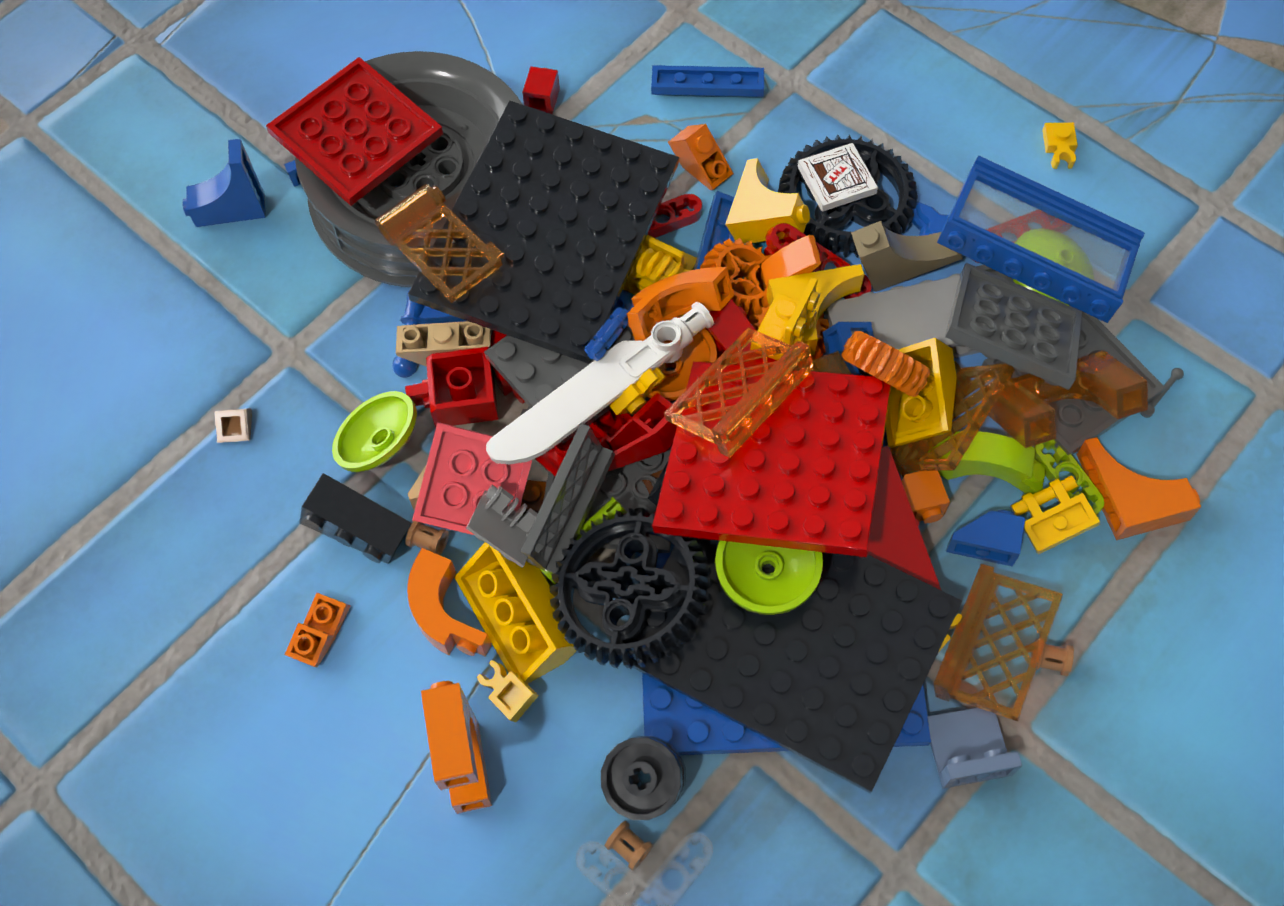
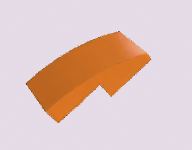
M808 235L790 243L761 263L767 289L770 279L811 273L821 264L814 235Z
M316 592L304 623H298L285 655L313 667H318L335 640L351 605Z

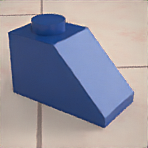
M991 510L954 532L948 542L946 552L1013 567L1021 552L1025 517L1016 516L1013 512L1007 510Z

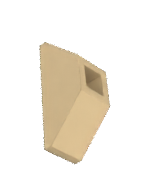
M469 321L397 326L396 355L426 367V358L431 354L491 347V329Z

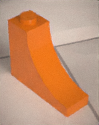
M1098 437L1085 440L1076 454L1084 472L1104 498L1102 511L1116 541L1190 521L1201 508L1199 495L1191 487L1187 478L1160 480L1137 474L1112 458L1104 449Z

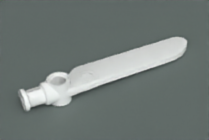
M695 302L691 306L692 309L682 317H675L670 321L666 320L657 323L652 328L651 336L644 341L635 340L617 343L605 353L601 360L593 361L494 435L486 444V451L491 460L497 464L508 465L528 462L552 449L577 430L580 423L585 424L619 398L630 384L636 383L649 368L654 370L663 363L677 361L682 356L683 348L693 342V336L705 327L710 328L714 325L709 311L700 302ZM666 340H671V341H673V342L667 343V344L662 343L663 341H666Z

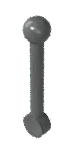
M1174 368L1171 371V377L1164 384L1165 390L1163 393L1141 408L1140 414L1143 417H1151L1155 411L1154 407L1174 382L1183 378L1184 372L1181 368Z

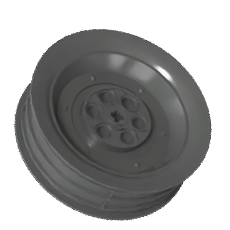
M423 51L387 54L365 62L442 126L443 135L352 206L295 157L297 174L301 186L308 197L309 212L313 225L328 250L339 261L355 272L378 282L401 287H412L509 100L522 104L518 96L506 83L480 65L448 54Z

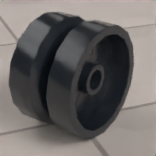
M656 736L633 737L617 744L606 756L601 769V789L607 803L618 814L631 820H651L666 813L681 798L686 785V767L680 753L668 741ZM640 772L649 773L651 780L643 783L639 778Z

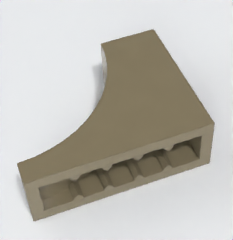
M881 221L851 232L859 258L874 292L962 259L961 254L937 243L941 232L922 236H905L891 232Z

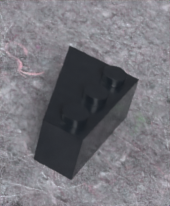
M324 473L303 503L299 522L308 528L337 540L345 546L363 552L364 556L376 563H381L382 561L389 564L411 525V522Z

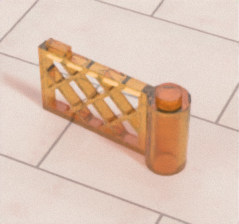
M425 184L375 220V224L384 238L392 246H396L452 303L503 265L501 258L504 256L491 241L485 244L444 204L446 198L437 186L431 187ZM445 216L449 220L448 229H433V224ZM413 238H424L423 248H409L406 243ZM431 238H447L445 248H429ZM453 238H467L469 240L468 247L451 248ZM428 256H443L442 267H428L426 265ZM450 256L466 257L464 267H448ZM472 257H486L490 260L482 267H471ZM447 275L463 276L462 282L452 289L445 284Z

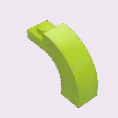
M978 431L951 432L931 437L926 467L930 469L937 467L940 476L947 480L966 475H987L1005 480L1025 494L1029 492L1034 494L1043 490L1045 466L1034 458L1035 448L1017 439Z

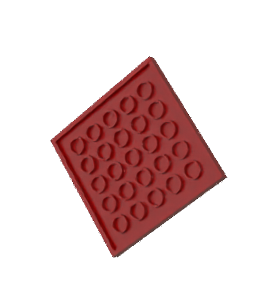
M693 361L652 524L654 533L867 557L891 385L875 376Z

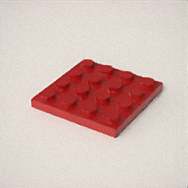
M360 57L356 58L266 125L268 133L350 206L443 135L442 126Z

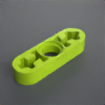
M1051 436L1041 437L1034 446V458L1045 466V476L1050 482L1055 479L1060 480L1059 473L1062 471L1072 473L1076 478L1078 487L1067 492L1070 499L1084 493L1086 499L1093 502L1092 509L1096 516H1098L1104 507V498L1071 454L1068 456L1059 445L1056 449L1054 446L1056 442ZM1044 447L1047 450L1053 449L1055 451L1053 456L1051 454L1044 455L1042 453ZM1056 462V463H1057V466H1056V468L1054 469V468H1052V467H1053L1054 463ZM1081 486L1083 489H1082V491L1079 493L1077 490H1078L1079 487Z

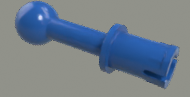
M407 293L405 314L401 316L400 321L405 325L422 324L420 315L425 306L410 301ZM396 356L392 367L396 375L406 378L416 372L417 363Z

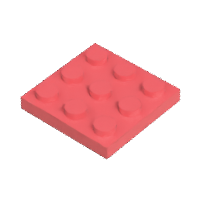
M437 422L412 521L474 535L466 527L484 491H487L491 485H494L496 488L501 486L514 497L511 502L515 498L519 499L517 506L514 508L517 512L521 505L532 460L510 465L497 464L491 460L486 451V444L493 436Z

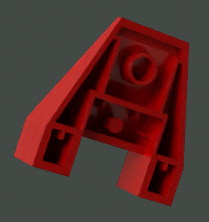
M657 392L633 416H630L628 413L616 415L610 409L591 423L589 427L602 447L615 453L608 471L666 452L673 444L681 411ZM573 438L564 444L562 442L558 443L552 449L534 459L555 477Z

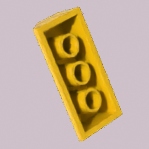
M484 542L454 576L508 673L510 671L517 673L529 684L564 664L576 652L573 647L574 645L569 644L564 638L565 634H562L558 629L557 624L559 622L553 618L552 613L555 609L551 606L550 600L554 596L550 593V585L538 567L525 562V565L521 568Z

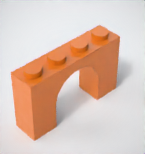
M452 681L434 683L430 686V689L421 691L434 782L440 790L449 788L451 805L457 814L492 806L479 723L459 683L453 684Z

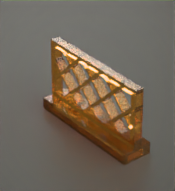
M747 328L664 412L666 420L717 444L719 453L731 457L814 369L809 345L798 340L793 345ZM751 341L761 345V348L743 352V349ZM784 354L778 361L768 363L767 356ZM763 358L764 364L745 368V361ZM740 363L739 370L722 373V370L727 365ZM765 374L757 383L747 385L748 377ZM742 379L743 386L724 390L723 383ZM719 384V391L701 395L705 387ZM743 396L736 405L726 407V399ZM721 401V408L703 412L702 405ZM697 406L698 413L687 416L680 415L684 409ZM722 418L712 430L704 426L705 421Z
M954 360L957 380L952 420L963 412L965 414L952 422L951 432L891 448L890 451L898 472L904 477L905 474L917 471L955 470L1015 369L1009 364L961 368ZM994 377H996L995 380H993V381L990 382L989 384L985 385V383H987L988 381H990L991 379H993ZM979 387L981 388L980 390H978L977 392H975L974 394H972L971 396H969L968 398H966L967 395H969L970 393H972L973 391H975V390L978 389ZM980 401H982L981 404H979L978 406H976V407L973 408L972 410L970 409L971 407H973L974 405H976L977 403H979ZM967 425V427L964 430H962L958 434H955V432L959 431ZM950 436V439H949V440H947L946 442H944L943 444H941L940 446H938V447L936 448V445H937V444H939L940 442H942L943 440H945L946 438H948V437ZM951 451L947 459H940V457Z
M980 564L962 610V618L956 625L934 681L935 697L948 702L952 698L1018 721L1060 607L1063 594L994 572V567ZM999 585L1013 589L1018 598L1001 605L996 597ZM1036 598L1052 601L1048 611L1036 616L1028 604L1029 601ZM992 603H994L995 608L990 610ZM1023 605L1029 619L1012 626L1005 611ZM1000 614L1007 628L989 635L984 626L986 619ZM1045 620V623L1042 628L1039 622ZM1034 625L1040 635L1039 639L1024 646L1016 632ZM982 632L984 638L979 639V636ZM1011 635L1019 649L1001 656L994 641ZM988 644L995 659L977 665L972 656L974 650ZM1034 651L1032 658H1030L1028 653ZM1023 655L1029 666L1027 672L1012 677L1005 662ZM970 662L973 668L967 670ZM1000 665L1007 680L989 687L982 672ZM974 675H977L984 690L974 694L959 690L962 681ZM1023 681L1021 689L1019 690L1017 684ZM1011 686L1017 696L1014 708L998 704L993 694ZM988 696L990 701L983 698Z

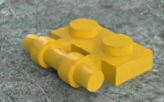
M1072 475L1061 481L1055 479L1048 483L1049 487L1034 494L1029 492L1021 496L1022 500L1011 505L1016 516L1026 512L1031 514L1032 518L1025 521L1024 531L1038 555L1100 525V521L1084 493L1070 499L1067 492L1078 487ZM1054 498L1060 503L1045 512H1042L1040 505Z

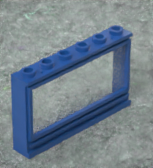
M978 155L963 183L937 243L1108 323L1123 303L1122 299L1145 232Z

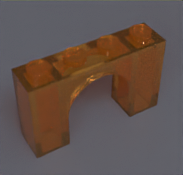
M1100 351L1077 359L1075 381L1069 390L1061 386L1051 385L1044 379L1030 373L986 386L988 416L1023 447L1028 448L1056 439L1055 409L1049 403L1065 399L1087 400L1098 404L1116 419H1121L1148 410L1147 380L1107 352Z

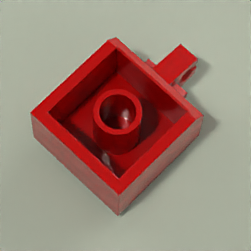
M488 346L431 354L426 358L428 379L422 380V383L405 386L406 395L411 398L415 406L424 405V408H430L435 428L437 422L456 426L499 420L492 365L486 359L484 351L489 349Z

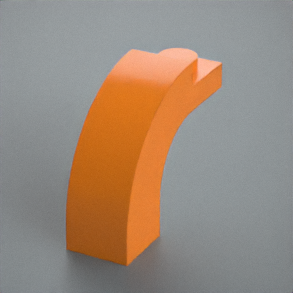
M727 267L702 268L679 273L655 282L638 292L631 298L634 307L627 313L628 324L636 341H644L651 336L652 328L657 323L666 320L670 321L675 317L686 314L692 309L691 306L695 302H700L708 311H720L734 296Z
M421 548L412 565L407 587L409 606L421 632L434 647L447 655H450L454 645L457 644L456 648L467 655L474 656L475 653L486 657L492 645L488 634L451 618L444 611L445 594L457 573L452 560Z

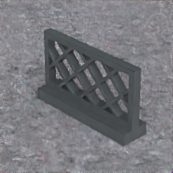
M580 423L521 549V552L527 557L526 562L552 574L560 572L559 568L556 567L555 561H564L565 556L562 554V549L571 550L573 547L570 543V538L577 539L615 456L612 450L602 447L592 429L587 425Z

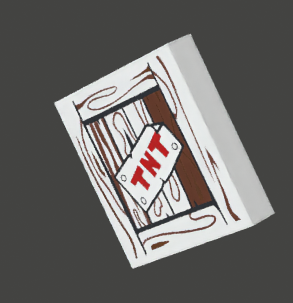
M853 143L798 160V169L822 212L877 194L878 186Z

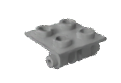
M491 485L487 491H484L466 529L472 532L476 538L499 551L506 559L513 561L523 568L527 557L521 552V549L538 513L530 508L523 515L527 508L525 503L516 512L514 508L517 506L519 499L515 498L511 502L514 497L501 486L496 488L494 485Z

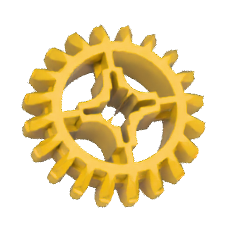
M641 248L623 290L636 295L655 282L689 270L684 269L681 266V262L677 263L674 261L672 256H665L662 251L656 253L651 248L647 250Z

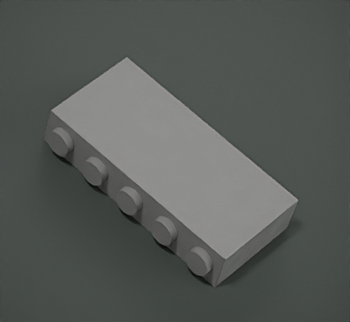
M953 274L948 278L935 281L925 280L919 284L907 287L896 286L888 291L878 293L867 292L859 297L850 299L840 298L824 311L823 319H828L829 328L838 322H871L874 337L895 349H901L937 338L953 349L954 358L981 353L967 346L956 345L952 340L945 338L960 274ZM859 369V372L862 375L869 376L868 373Z

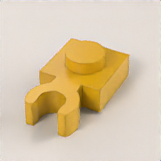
M1074 122L1045 123L1042 130L1046 153H1054L1051 160L1052 168L1057 169L1060 160H1065L1068 163V169H1072L1076 161L1075 151L1078 146Z
M658 367L654 370L649 368L636 383L630 384L621 396L609 405L616 415L629 412L631 415L635 414L647 403L644 399L653 392L652 389L660 384L666 376Z
M491 660L489 664L494 668V676L489 679L479 674L477 679L481 685L494 689L488 698L510 721L517 722L539 695L517 673L510 671L507 674L502 664Z

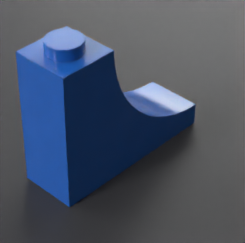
M241 139L228 140L229 161L219 174L202 183L186 186V199L182 201L183 210L186 216L191 217L195 227L266 218L265 194Z

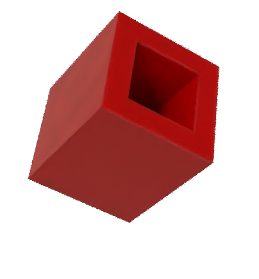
M530 66L522 91L524 105L553 114L560 91L558 70Z

